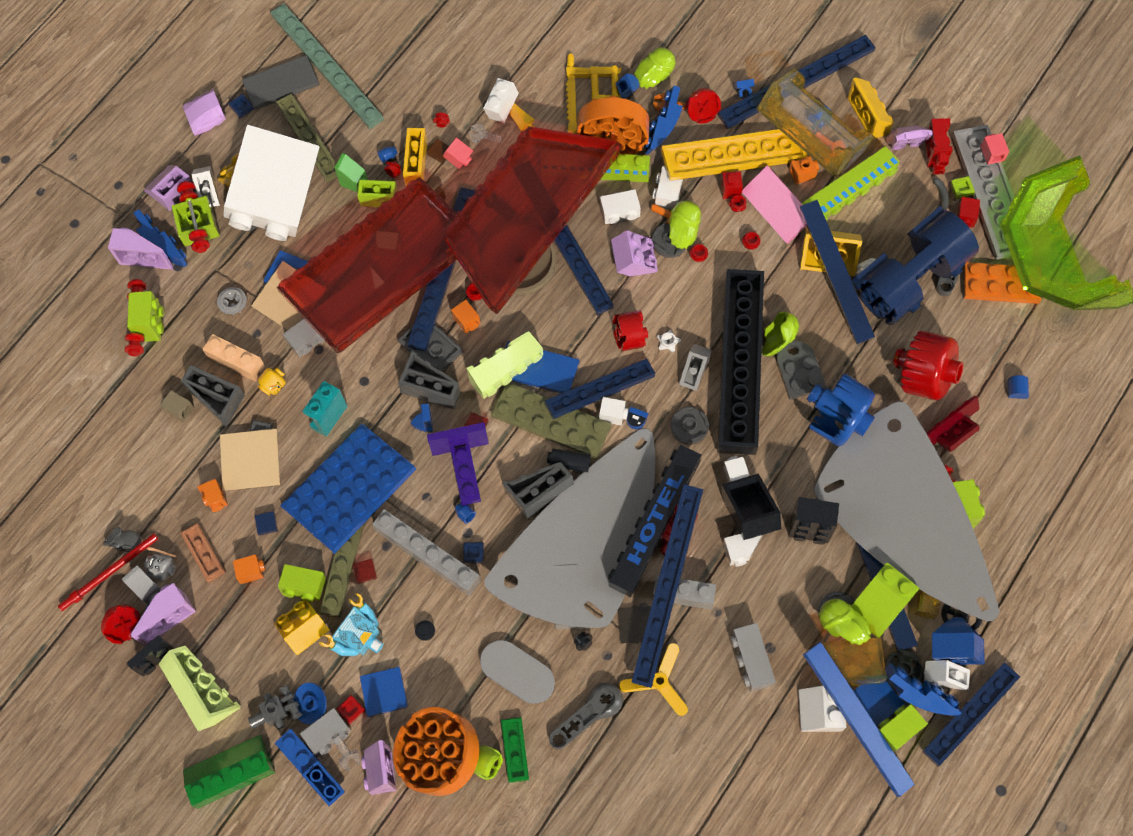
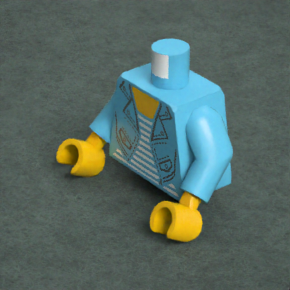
M355 593L358 596V601L353 602L349 598V602L357 606V608L353 607L332 637L330 635H322L328 639L327 644L319 642V645L329 647L330 650L341 656L364 655L368 649L379 653L384 643L376 639L380 633L377 628L378 620L374 611L366 602H362V596Z

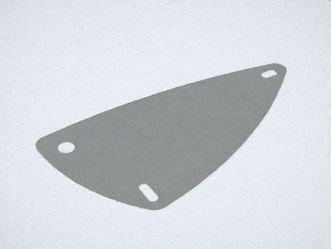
M904 402L893 403L873 415L875 418L863 437L853 432L847 442L837 448L820 474L814 489L815 495L819 500L839 503L837 521L839 525L883 565L888 562L918 586L920 590L943 603L984 621H993L999 615L998 603L983 554L962 501L937 451L911 408ZM892 419H897L901 422V428L897 432H891L887 427L888 422ZM838 480L844 481V486L829 493L824 491L825 486ZM984 597L989 609L981 611L977 598Z
M648 429L638 430L589 467L588 473L584 472L575 479L574 485L560 493L520 534L485 578L486 589L511 607L541 620L573 627L602 628L608 626L625 597V594L609 587L610 580L607 579L612 568L616 569L618 565L616 561L620 552H625L628 546L626 541L629 535H634L637 529L635 528L637 519L643 517L646 512L643 510L648 499L652 500L653 498L652 492L655 482L653 433ZM642 437L647 443L640 450H637L635 444ZM577 565V576L554 569L553 566ZM506 576H516L518 583L514 588L505 586L504 579ZM591 602L602 611L603 617H595L584 607V604Z

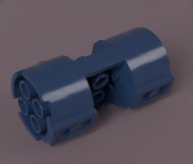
M941 206L907 233L913 250L916 253V256L903 266L897 260L883 253L851 280L855 284V288L860 290L861 294L859 297L868 310L878 319L884 318L888 325H894L909 311L914 313L921 307L919 303L924 298L917 280L928 270L942 278L947 279L950 276L955 278L963 271L961 267L979 252L977 239L967 224L954 213L943 210Z

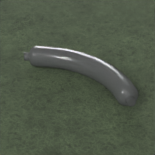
M934 177V184L941 194V208L947 210L949 205L947 188L940 178Z

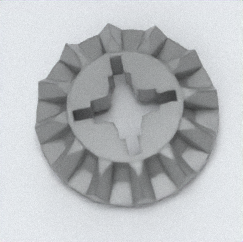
M230 287L219 294L217 305L220 311L226 315L231 314L234 316L235 313H241V310L246 308L247 298L241 289ZM235 298L237 303H233L232 305H230L229 301L227 300L233 301Z

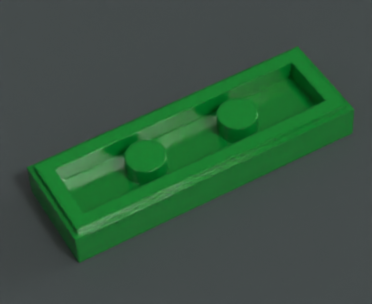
M522 717L503 719L501 724L508 783L529 781Z

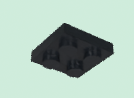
M158 635L126 664L130 669L144 677L151 674L166 653L174 648L169 642Z

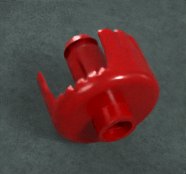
M919 331L918 335L914 336L916 340L910 343V347L917 350L908 349L905 351V348L897 349L893 365L897 369L902 368L901 375L907 377L901 378V383L904 384L901 385V388L905 393L938 401L947 394L952 383H959L964 363L958 361L959 347L954 338L932 332Z

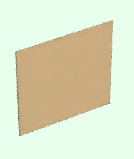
M282 261L251 306L289 330L311 313L327 289Z
M277 429L220 435L222 491L280 485Z

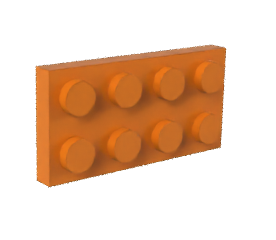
M967 262L964 265V299L1040 304V267Z

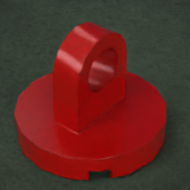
M708 88L692 92L686 102V112L689 118L699 124L712 121L721 109L720 97Z
M120 604L110 608L105 613L101 622L103 636L114 644H123V642L133 639L131 633L140 620L139 611L127 604Z

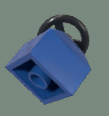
M944 604L941 609V617L944 624L932 633V658L936 661L948 660L957 665L985 664L984 639L975 631L982 624V619L976 617L975 623L970 626L968 624L969 614ZM947 613L953 615L952 619L949 620Z

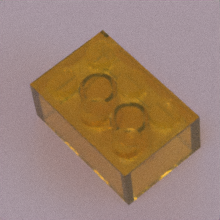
M870 638L861 645L851 644L848 640L821 642L850 686L880 684L886 681L887 676L881 638Z

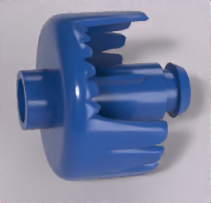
M847 374L841 375V379L838 380L833 391L828 387L825 390L821 387L822 384H816L807 400L809 403L813 402L816 404L815 408L819 409V414L824 418L815 416L814 421L816 423L811 422L809 428L836 446L844 445L853 432L863 437L875 418L867 412L874 400V391ZM835 420L843 424L844 430L837 427Z

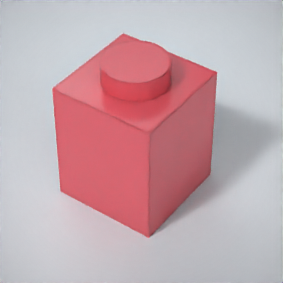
M1002 133L987 135L980 146L987 165L1005 161L1009 153Z
M456 137L443 154V157L460 169L463 165L467 166L472 160L470 155L473 150Z

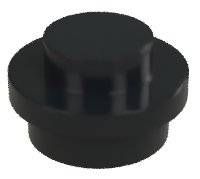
M421 621L415 627V634L418 639L428 641L435 635V627L430 621Z
M581 632L574 640L576 649L578 651L587 650L592 645L593 636L590 633Z

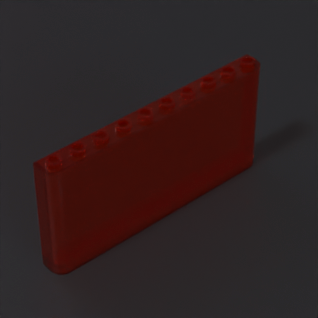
M418 177L416 180L410 181L403 190L396 192L389 201L383 202L376 211L369 213L363 221L353 225L346 234L340 235L337 241L332 245L326 246L319 255L312 257L306 265L296 269L288 279L282 280L277 286V290L336 353H340L457 260L446 243L445 238L458 258H460L475 246L478 241V233L421 177Z

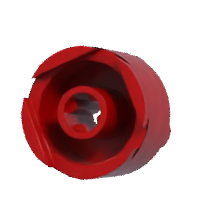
M641 310L615 314L612 317V325L616 324L615 330H613L615 342L618 349H621V352L646 346L645 339L648 338V330L646 327H643V314Z

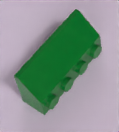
M260 734L184 769V787L191 806L199 809L276 772Z

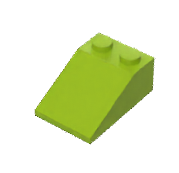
M887 562L855 600L852 608L867 620L871 634L879 639L920 588Z

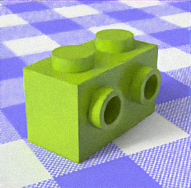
M359 180L357 196L361 207L397 208L398 189L395 181Z
M285 564L278 588L282 595L289 598L298 596L308 602H313V600L319 601L326 578L323 572Z
M912 704L907 708L902 705L894 712L896 717L891 721L889 718H886L878 725L881 728L879 731L893 752L928 725Z

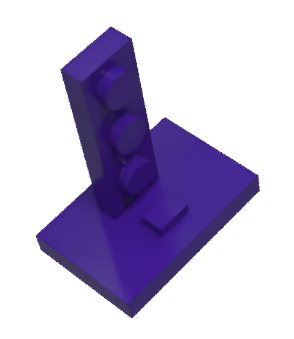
M485 423L427 434L433 456L451 452L461 504L468 505L481 502L470 448L489 444Z

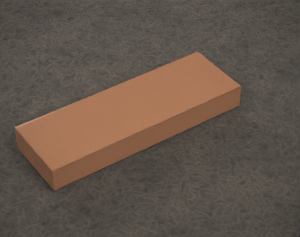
M198 523L180 533L208 583L226 573Z

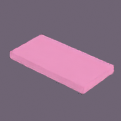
M766 166L742 190L746 198L787 244L807 227L799 208L803 204L769 166Z

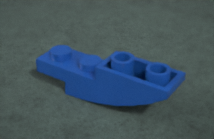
M674 85L665 92L663 98L665 105L661 108L659 116L652 120L649 125L650 135L648 144L644 145L646 147L645 154L655 150L668 137L676 125L683 107L676 104L680 87Z
M140 209L135 211L133 214L141 224V227L136 229L138 234L163 249L171 263L182 267L187 266L184 260L186 255L181 248L177 250L175 247L177 243L172 235L168 237L164 231L160 233L156 226L152 227L150 225L153 222L147 213L143 215Z
M891 663L885 667L889 680L895 683L894 687L898 696L906 702L937 714L955 716L961 714L958 700L951 694H945L938 684H932L928 680L921 684L918 679H911L900 666L896 668Z
M289 729L275 742L276 746L328 806L332 805L345 793L335 778L292 729Z

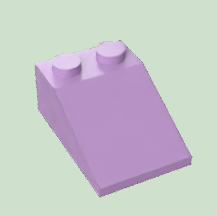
M113 228L108 249L119 265L173 270V265L163 249L128 228Z
M174 583L165 585L155 595L131 633V636L146 646L158 635L161 636L195 613L196 610L186 594Z
M379 740L365 749L364 756L361 757L362 768L366 769L367 777H364V787L371 795L397 791L392 749L383 740Z

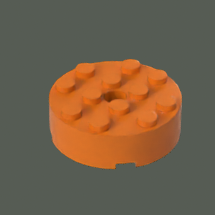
M617 96L593 99L584 105L578 113L576 134L615 140L614 150L584 145L580 146L585 151L591 153L635 155L642 151L644 145L648 144L649 115L640 104L618 98Z
M428 707L419 710L411 715L412 718L405 726L402 725L396 736L393 748V762L396 772L406 783L407 787L417 792L432 796L452 794L468 782L476 769L479 758L478 736L472 724L460 714L440 707Z

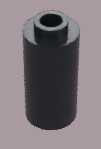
M553 448L552 452H548L547 463L553 465L561 462L567 470L588 473L591 454Z

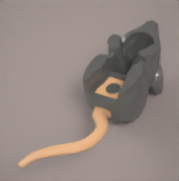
M116 527L107 536L102 545L115 547L117 551L126 549L129 552L144 540L134 530L122 531L120 527ZM152 547L147 548V550L158 552L171 557H176V555Z

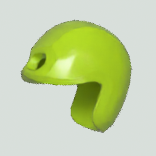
M486 745L479 746V758L474 773L482 779L489 780L494 778L503 763L500 752ZM496 760H498L497 766L494 765Z

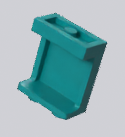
M323 381L303 409V413L313 419L309 425L310 428L327 437L348 406L340 389Z

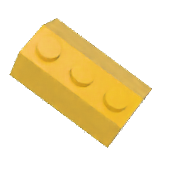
M857 77L853 78L847 99L869 139L874 140L890 134L893 119L890 115L888 116L884 103L877 96L876 89L872 87L869 81Z
M806 228L800 269L826 272L810 232ZM831 231L849 276H856L855 272H857L862 245L861 235Z

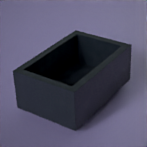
M759 473L722 484L723 502L743 540L781 529V513Z
M798 497L791 515L789 537L796 541L811 540L813 543L820 545L828 543L837 527L839 503Z

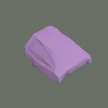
M213 88L211 91L183 105L194 136L209 131L226 120Z
M917 125L900 127L891 131L886 137L887 145L891 144L892 150L905 148L906 143H909L910 147H917L924 144V141L929 140L933 134L932 130Z

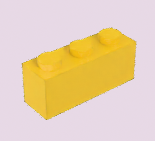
M407 128L403 168L406 186H424L427 151L425 128Z

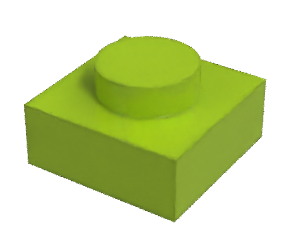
M969 176L951 180V187L956 199L974 195L975 190Z

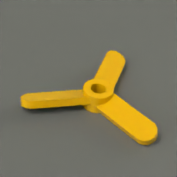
M672 643L667 646L655 674L652 688L631 683L632 679H625L619 684L620 690L622 692L648 689L659 690L678 715H686L688 706L668 682L669 675L679 653L678 645ZM659 678L663 679L664 683L661 685L657 684L656 680Z

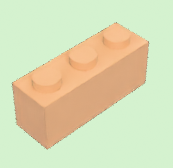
M212 334L202 349L209 359L255 382L265 368L260 357Z

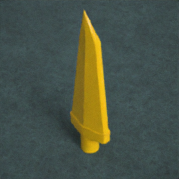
M514 103L509 115L521 132L527 129L532 134V127L535 128L532 123L535 119Z

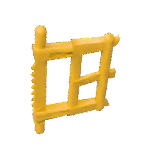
M569 53L567 55L568 67H566L568 79L566 86H568L566 89L568 92L566 94V97H568L566 100L568 111L566 113L568 114L567 120H569L568 133L576 134L575 78H591L592 100L608 98L610 96L621 98L616 86L621 68H618L616 65L611 67L591 66V68L574 67V55ZM598 77H611L612 95H599ZM570 143L571 148H576L577 144Z

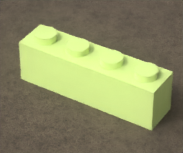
M528 331L508 344V348L496 350L490 359L486 357L479 361L480 365L475 368L472 365L466 368L469 381L483 399L487 396L490 397L497 392L499 387L509 384L515 375L525 372L530 364L537 363L542 358L543 347Z
M186 646L169 650L159 662V666L196 729L201 731L216 725L240 709L241 706L237 702L234 703L228 697L229 693L226 689H221L214 682L215 677L211 673L205 672L202 668L203 664Z

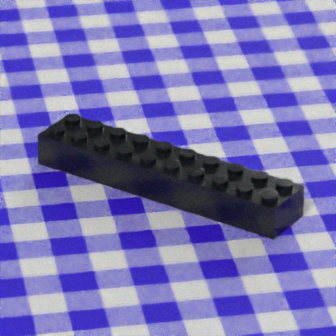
M727 269L718 453L756 455L758 450L764 271Z

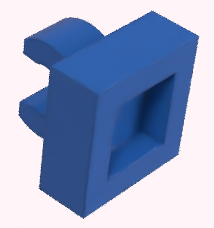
M754 79L733 82L734 90L739 89V98L743 97V90L748 91V96L752 95L750 87L755 86Z

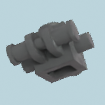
M289 685L279 689L284 696L282 699L279 696L272 698L271 693L263 695L265 702L258 705L261 711L248 717V721L253 729L265 722L269 726L276 725L277 729L285 727L283 720L289 717V711L292 714L293 720L302 716L298 709L299 703L294 701L296 697L294 694H291Z

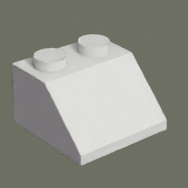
M824 686L799 690L801 732H839L846 728V719Z

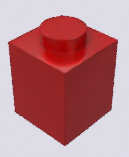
M741 171L722 173L721 187L723 199H732L735 195H742Z
M962 197L958 204L957 216L968 227L974 228L978 220L980 200Z

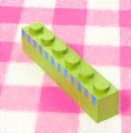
M885 146L802 204L805 205L818 200L824 217L827 220L832 214H838L845 205H851L858 196L867 194L873 186H879L886 177H892L898 171L897 168L900 161Z
M542 150V177L649 182L650 156Z

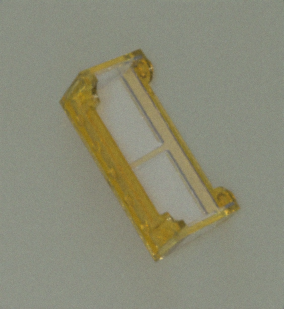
M794 68L770 85L756 110L837 179L867 150L875 136L866 129H860L855 133L803 88L805 78Z

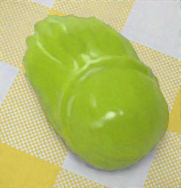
M662 47L650 52L639 63L634 73L639 81V86L645 89L653 88L661 81L666 80L675 68V56L670 50Z
M681 201L675 204V207L670 211L669 238L671 239V244L677 248L687 249L696 240L699 224L701 223V210L698 205L691 201Z
M786 311L779 312L773 322L765 328L766 342L762 348L763 356L771 357L777 354L795 339L799 331V322L795 315Z
M836 598L823 603L819 612L820 623L832 636H841L851 644L856 643L857 645H861L871 638L869 636L871 632L867 620L855 611L852 605Z

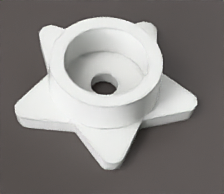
M672 330L663 335H657L658 340L661 342L659 350L668 349L671 352H675V345L681 339L677 338L672 333Z

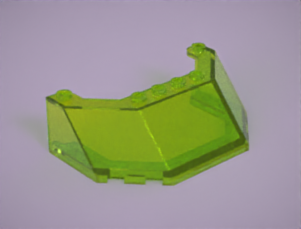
M1076 156L1025 177L1019 192L1014 196L1009 206L1010 209L1000 223L1023 290L1072 310L1119 309L1133 304V289L1129 279L1125 280V282H1119L1115 274L1094 283L1086 281L1062 217L1074 195L1087 190L1090 186V179L1081 156Z

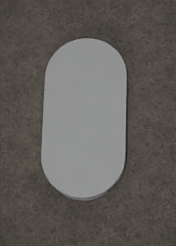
M498 640L490 643L483 650L480 663L484 674L528 704H538L545 702L553 694L555 680L551 670L508 641Z

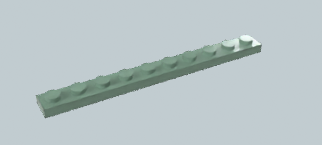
M284 3L270 12L271 17L304 55H307L311 63L369 129L384 121L381 113Z

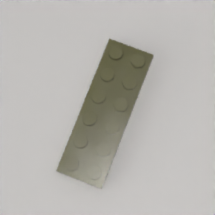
M511 383L505 386L492 412V418L574 451L590 453L591 458L597 460L611 430V423L579 410L553 419L545 406V400L548 398Z

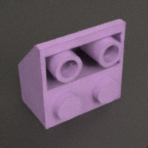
M168 165L144 191L170 211L172 209L171 206L180 201L179 197L181 194L177 192V186L183 181L192 182V180L179 167Z
M626 230L611 240L617 273L636 276L656 273L658 271L651 238Z

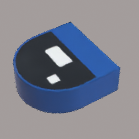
M630 407L626 420L628 426L632 429L642 428L649 413Z

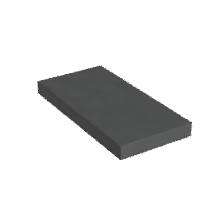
M307 55L242 79L254 110L272 104L290 94L295 95L319 86Z

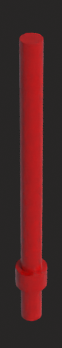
M153 533L79 590L75 589L71 592L69 597L58 605V608L64 611L73 603L81 601L85 594L159 540V537Z

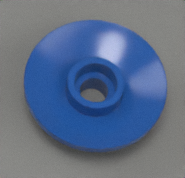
M315 683L302 684L295 692L296 698L294 699V701H298V709L302 713V716L298 719L304 724H313L325 714L326 696L319 685Z

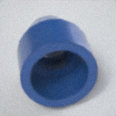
M394 146L385 147L378 151V156L384 164L393 160L397 155V150Z
M459 503L455 507L458 518L465 524L471 522L476 515V512L468 505Z

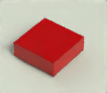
M352 695L336 708L349 724H352L366 711Z

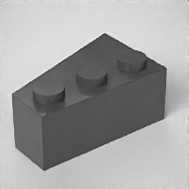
M411 352L398 383L400 392L454 409L460 396L459 383L441 370L439 371L431 366V363L418 357L415 352Z
M192 365L189 366L181 380L186 389L225 427L229 424L245 396L239 386Z
M561 462L539 469L536 473L519 476V479L502 482L505 493L527 519L533 517L548 506L560 493L574 485L572 475Z

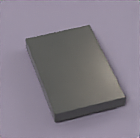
M414 324L397 339L398 343L410 353L412 351L415 352L418 357L431 363V366L442 372L464 352L458 344L436 325L434 326L427 351L408 347V341Z

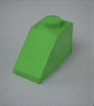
M342 153L334 167L340 186L358 192L359 180H368L365 169L349 156Z

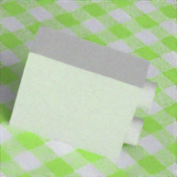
M247 125L224 205V217L230 219L229 225L244 231H249L252 225L266 229V236L279 241H286L288 236L296 237L319 146Z

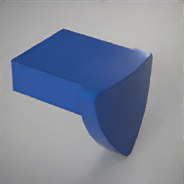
M429 403L421 404L422 412L411 421V425L423 432H433Z

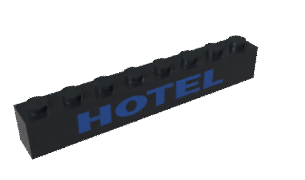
M680 445L678 450L674 449L670 457L672 462L669 467L665 466L661 477H663L661 483H656L652 492L654 494L652 500L648 499L643 510L646 512L643 517H639L636 521L635 528L637 529L634 535H629L626 541L628 546L625 552H620L616 561L618 562L616 569L612 568L607 579L610 580V588L632 597L678 507L683 485L690 484L701 462L702 454L683 445Z

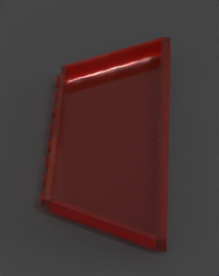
M528 126L525 131L519 134L516 143L509 146L504 158L501 157L498 160L496 168L487 174L485 182L478 185L473 197L467 199L462 211L456 213L454 221L444 228V240L491 311L498 314L617 159L621 151V143L611 139Z

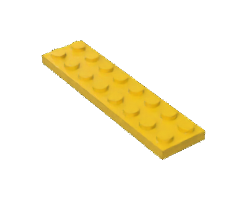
M798 127L661 147L669 181L788 164L793 160L797 161L808 157Z

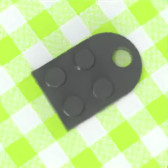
M792 341L778 352L777 366L789 400L809 395L816 384H822L821 387L826 390L827 387L810 346L800 341ZM795 348L798 354L791 355L788 349Z

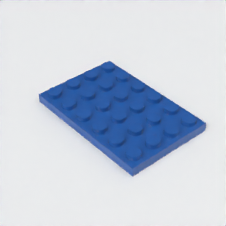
M361 424L280 506L335 554L413 474L416 468L370 429Z

